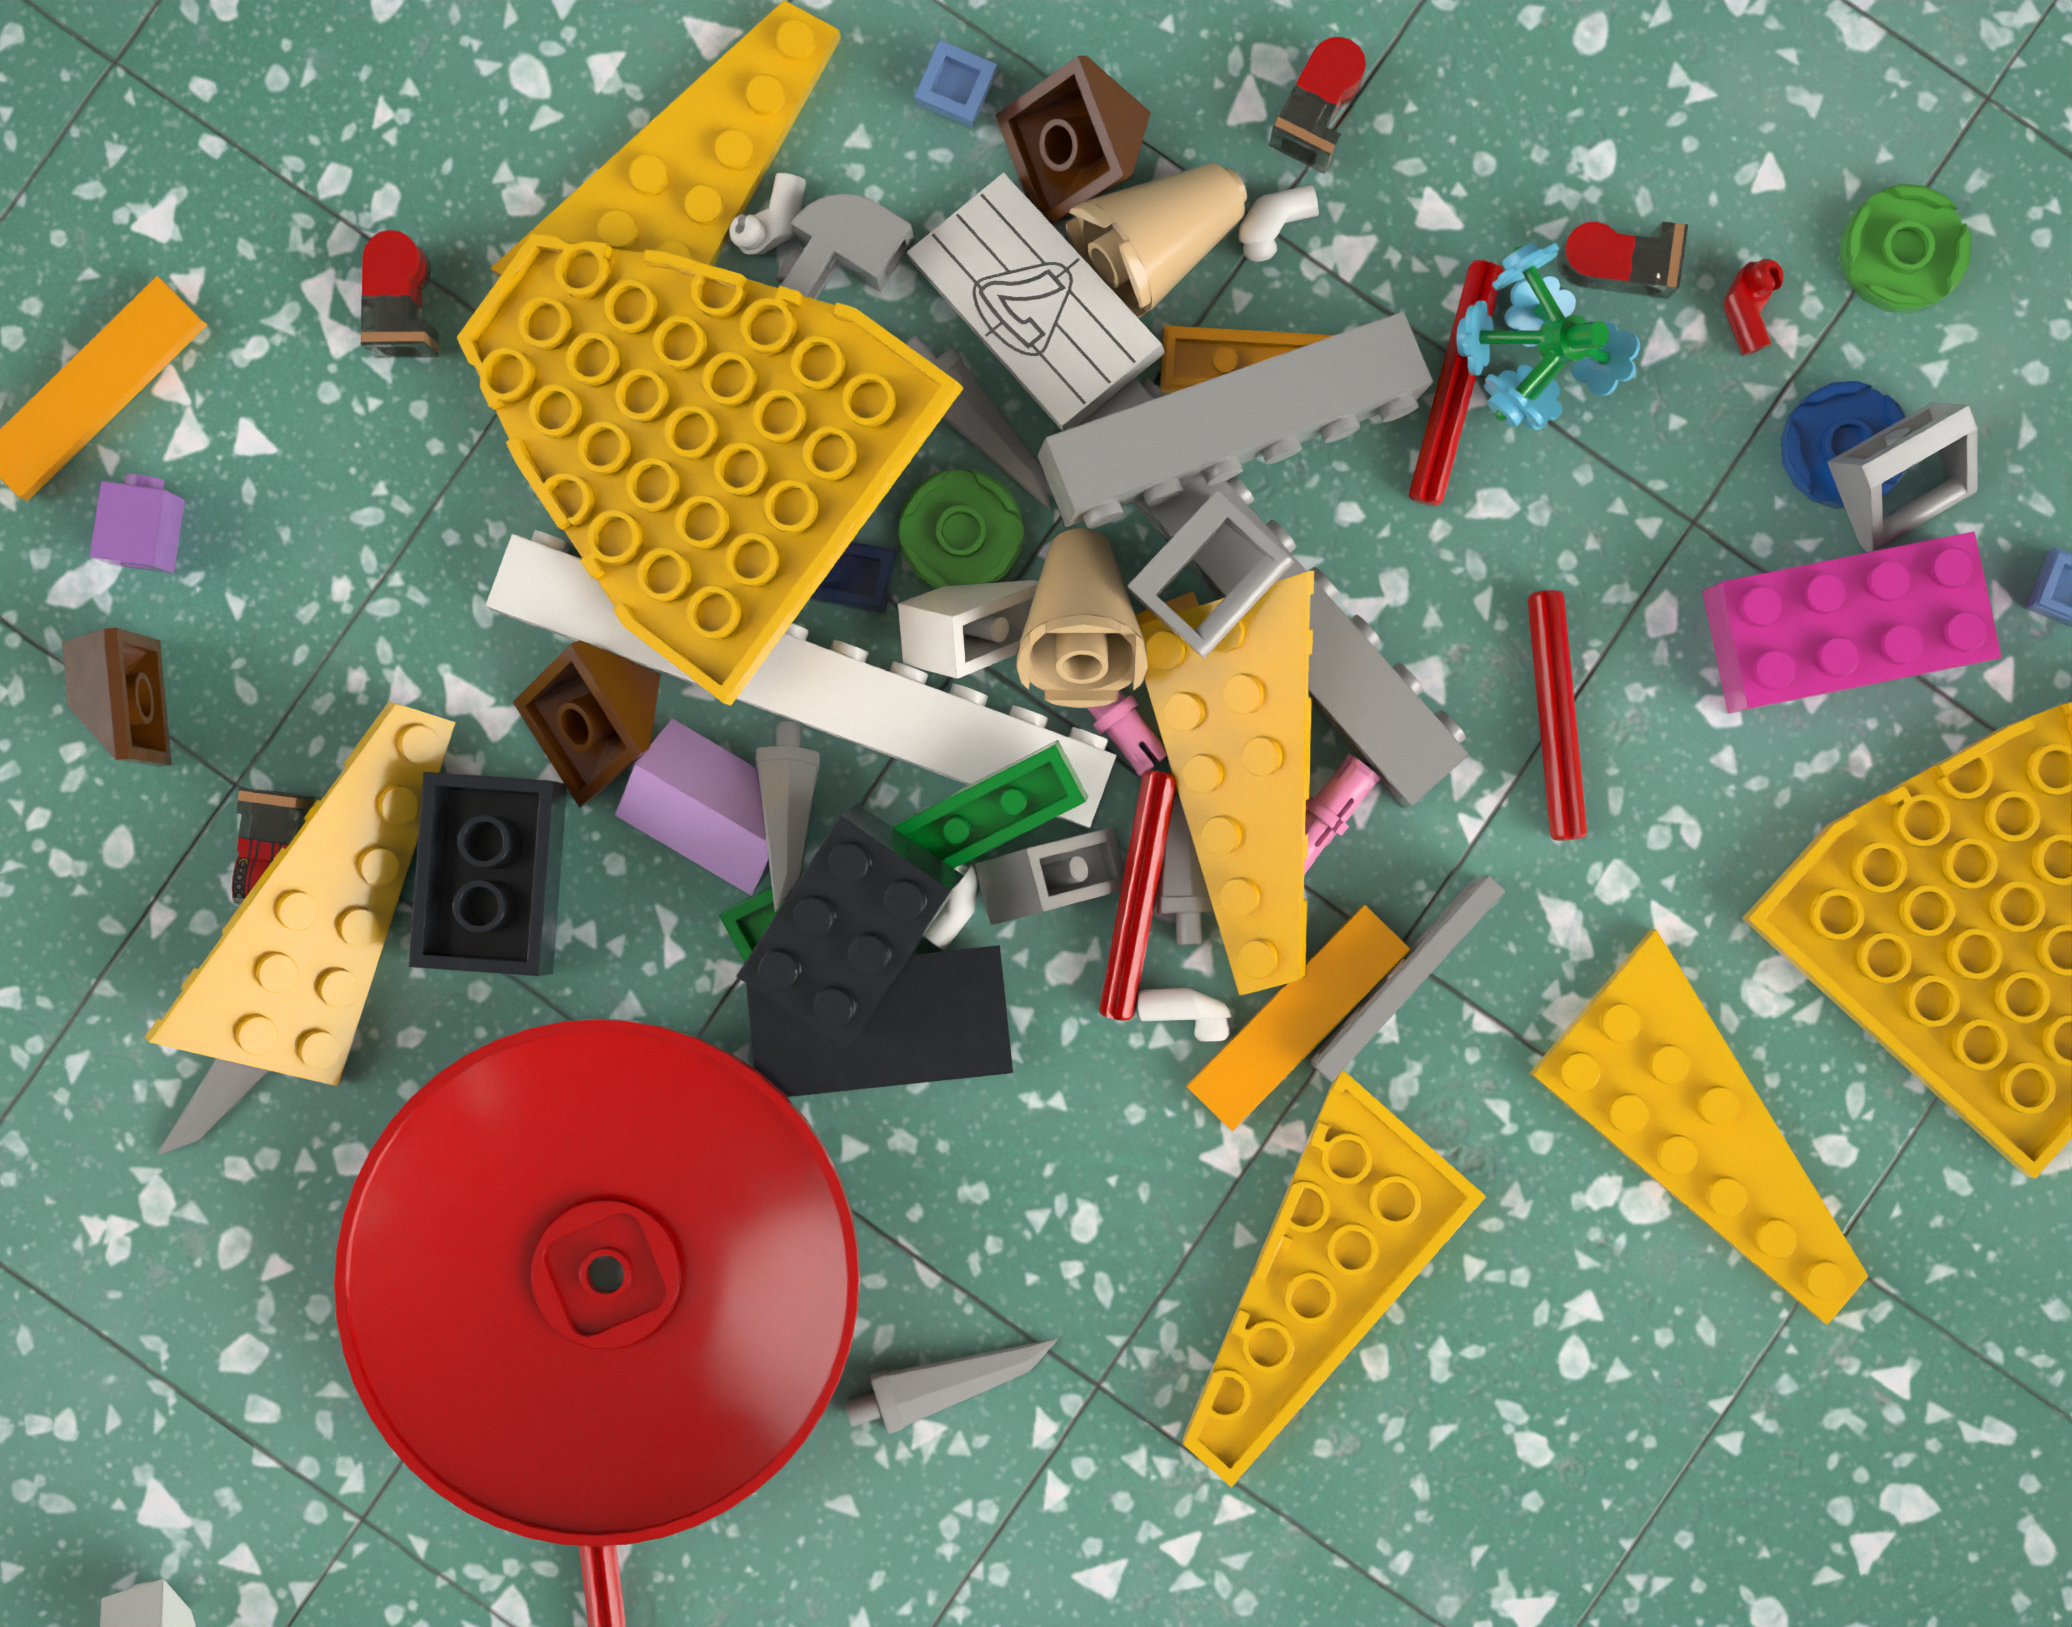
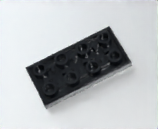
M1000 945L912 954L861 1032L846 1050L746 984L754 1068L787 1097L1013 1073Z

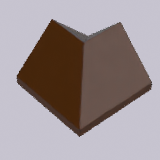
M1087 55L1075 57L995 116L1026 197L1055 226L1072 214L1069 211L1076 205L1100 197L1132 176L1151 112Z
M116 627L101 629L62 642L67 703L73 713L115 760L158 767L171 766L160 640Z
M581 640L571 643L513 701L516 709L563 783L567 784V789L579 808L589 804L650 749L661 676L660 673Z

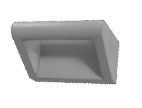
M1931 402L1827 462L1856 537L1866 552H1873L1977 492L1978 428L1969 405ZM1938 451L1948 480L1883 516L1882 483Z
M1217 489L1130 582L1127 590L1202 658H1205L1287 571L1294 561ZM1226 524L1263 554L1264 557L1208 617L1193 630L1158 596Z

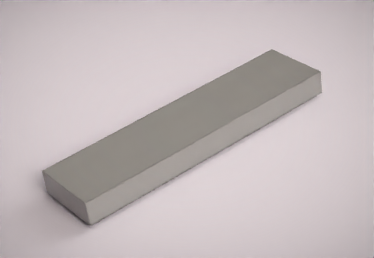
M1475 876L1410 947L1411 950L1372 988L1311 1055L1309 1064L1324 1078L1333 1082L1506 891L1490 876Z

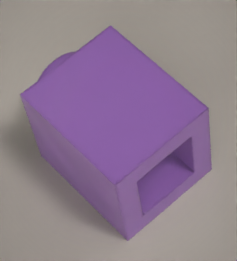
M125 474L124 484L101 481L90 557L114 566L174 574L185 499L164 490L165 480L155 477Z

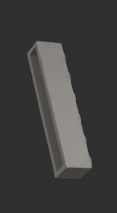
M1403 311L1045 438L1037 456L1065 526L1068 527L1085 521L1087 528H1095L1119 518L1124 514L1122 507L1145 499L1147 506L1152 507L1178 497L1184 492L1182 485L1201 478L1205 479L1207 485L1218 484L1233 478L1243 471L1241 464L1264 457L1266 464H1272L1287 459L1302 450L1300 443L1322 435L1325 443L1343 439L1361 428L1359 422L1379 414L1383 422L1401 418L1419 407L1417 403L1418 398L1433 383V380Z

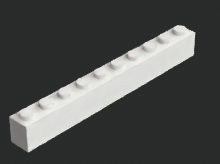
M534 530L531 540L512 534L486 602V607L502 615L573 641H584L636 664L702 687L623 627L613 611L614 605L598 581L590 577L580 558L567 554L571 545L569 542ZM792 623L736 698L737 701L966 785H970L1059 740L1088 795V799L1085 803L1056 818L1089 829L1116 758L1115 754L1104 751L1108 740L1101 736L1072 727L1069 737L1045 729L1048 721L1047 717L1012 705L1009 715L985 707L988 696L954 683L949 693L925 685L928 678L927 673L894 661L889 671L865 663L869 652L833 639L830 649L806 641L809 630Z

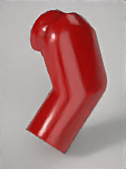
M1763 258L1758 262H1749L1742 267L1724 298V312L1742 356L1755 353L1772 345L1761 312L1772 292L1780 289L1784 277L1781 266L1772 259Z

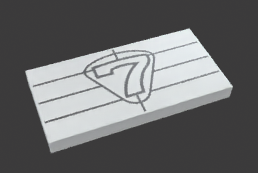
M1004 172L906 252L913 265L1062 431L1076 427L1165 354L1162 343Z

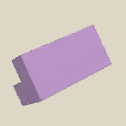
M671 719L650 745V749L635 763L615 816L752 896L770 871L758 769L683 724Z

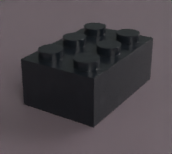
M423 772L408 967L530 976L553 974L567 784L551 780Z
M856 803L839 817L736 977L846 1050L861 1032L964 875Z

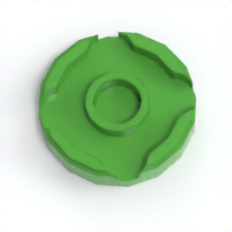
M1898 184L1873 194L1851 214L1841 234L1840 262L1847 282L1864 301L1887 312L1912 313L1933 306L1960 284L1970 263L1971 235L1967 224H1962L1959 215L1955 212L1957 207L1947 196L1925 185Z
M958 469L935 473L914 488L902 507L898 535L904 560L920 581L933 589H938L943 586L1001 582L1008 577L1021 556L1025 531L1019 504L1003 483L982 471Z

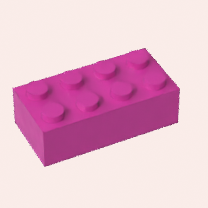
M1975 531L1722 581L1702 591L1728 714L2002 658Z

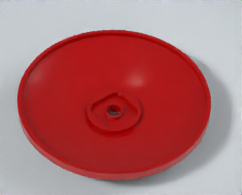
M623 1019L568 1020L517 1032L497 1039L465 1055L433 1077L407 1101L388 1123L370 1150L354 1182L343 1214L336 1248L334 1276L336 1320L342 1351L353 1384L369 1417L391 1449L433 1491L462 1511L496 1528L526 1538L573 1546L602 1547L629 1545L664 1538L682 1532L730 1510L756 1492L779 1472L804 1444L832 1398L852 1346L860 1293L858 1240L852 1210L845 1189L826 1147L797 1107L758 1070L721 1047L700 1037L667 1026ZM611 1256L621 1263L624 1270V1280L619 1288L604 1290L595 1285L591 1279L590 1268L596 1257Z

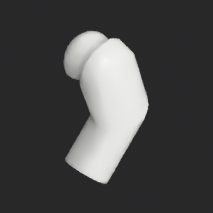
M777 173L769 208L755 215H738L730 226L729 235L731 241L745 254L763 255L790 240L795 235L791 222L801 211L806 180L793 174Z
M1313 185L1266 194L1254 202L1240 224L1238 240L1243 243V254L1247 259L1260 262L1272 258L1277 252L1274 238L1277 237L1284 223L1319 215L1318 201Z
M962 864L954 868L964 877L924 936L943 951L946 950L974 912L979 880L976 869L972 864L969 867Z
M1190 988L1145 989L1139 993L1138 1012L1141 1021L1195 1020L1194 1033L1199 1041H1222L1229 1035L1227 1018H1231V1013L1226 1004L1220 1000Z

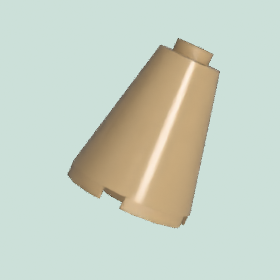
M1209 163L1081 202L1069 211L1075 217L1066 222V234L1069 244L1140 319L1147 315L1243 218L1245 212L1244 202L1247 199V193L1242 180L1236 172L1230 168L1224 169L1217 163Z
M1087 528L1067 530L1057 535L1051 541L1017 650L1016 667L1021 683L1028 690L1029 683L1043 690L1044 700L1054 705L1074 708L1108 705L1118 701L1119 690L1133 683L1134 691L1141 685L1148 668L1146 645L1112 545L1103 534Z

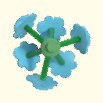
M1536 242L1529 243L1523 247L1516 246L1512 254L1502 261L1506 271L1501 273L1492 285L1495 290H1500L1514 281L1517 282L1510 294L1513 306L1509 307L1504 315L1505 323L1516 330H1493V321L1491 316L1487 315V304L1485 301H1477L1475 305H1470L1467 309L1466 317L1462 318L1458 324L1456 336L1458 353L1462 357H1468V369L1471 375H1480L1483 366L1488 365L1490 344L1538 346V350L1543 358L1534 368L1528 365H1521L1515 372L1506 370L1501 372L1498 377L1489 374L1485 378L1486 383L1483 385L1485 390L1492 396L1487 401V404L1494 412L1496 419L1515 428L1522 422L1529 429L1540 430L1545 427L1549 420H1556L1562 414V406L1557 401L1560 395V387L1554 378L1567 362L1578 361L1573 367V377L1581 383H1587L1592 393L1602 397L1611 394L1616 389L1618 381H1629L1636 372L1635 364L1632 362L1640 350V341L1636 334L1630 331L1619 332L1618 326L1612 322L1595 321L1587 323L1583 317L1578 315L1570 316L1576 303L1574 295L1568 289L1560 288L1556 277L1549 274L1540 276L1537 268L1545 265L1558 255L1557 252L1560 248L1557 243L1545 249H1540Z

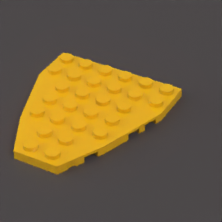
M535 233L530 234L457 336L468 363L473 365L479 374V387L488 406L496 411L509 438L506 444L516 465L557 527L565 531L581 555L582 559L580 561L590 577L598 581L614 605L613 611L623 627L722 703L729 706L734 703L963 390L959 382L854 307L838 302L834 305L803 296L797 290L780 285L776 288L746 279L742 274L669 252L645 249V252L642 253L614 249L606 243L585 240L580 243L565 242L560 237Z
M2071 700L1995 730L1827 824L1742 917L1750 927L2025 1177L2036 1179L2072 1139Z

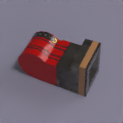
M1331 37L1319 43L1312 52L1272 128L1269 142L1270 147L1325 174L1336 153L1341 136L1340 133L1329 127L1339 108L1350 103L1358 94L1365 71V55L1359 45L1351 39L1344 37Z
M1598 221L1586 222L1576 227L1560 246L1557 255L1558 269L1565 280L1578 287L1668 299L1680 288L1688 224L1662 221L1651 233L1650 238L1617 234L1607 224Z
M386 230L379 232L371 237L364 247L362 256L360 345L376 358L439 357V332L425 319H422V290L430 279V261L424 251L401 231Z
M239 788L236 813L241 814L236 850L239 853L232 876V898L235 904L241 905L282 848L286 849L306 822L303 818L313 806L315 796L263 789Z

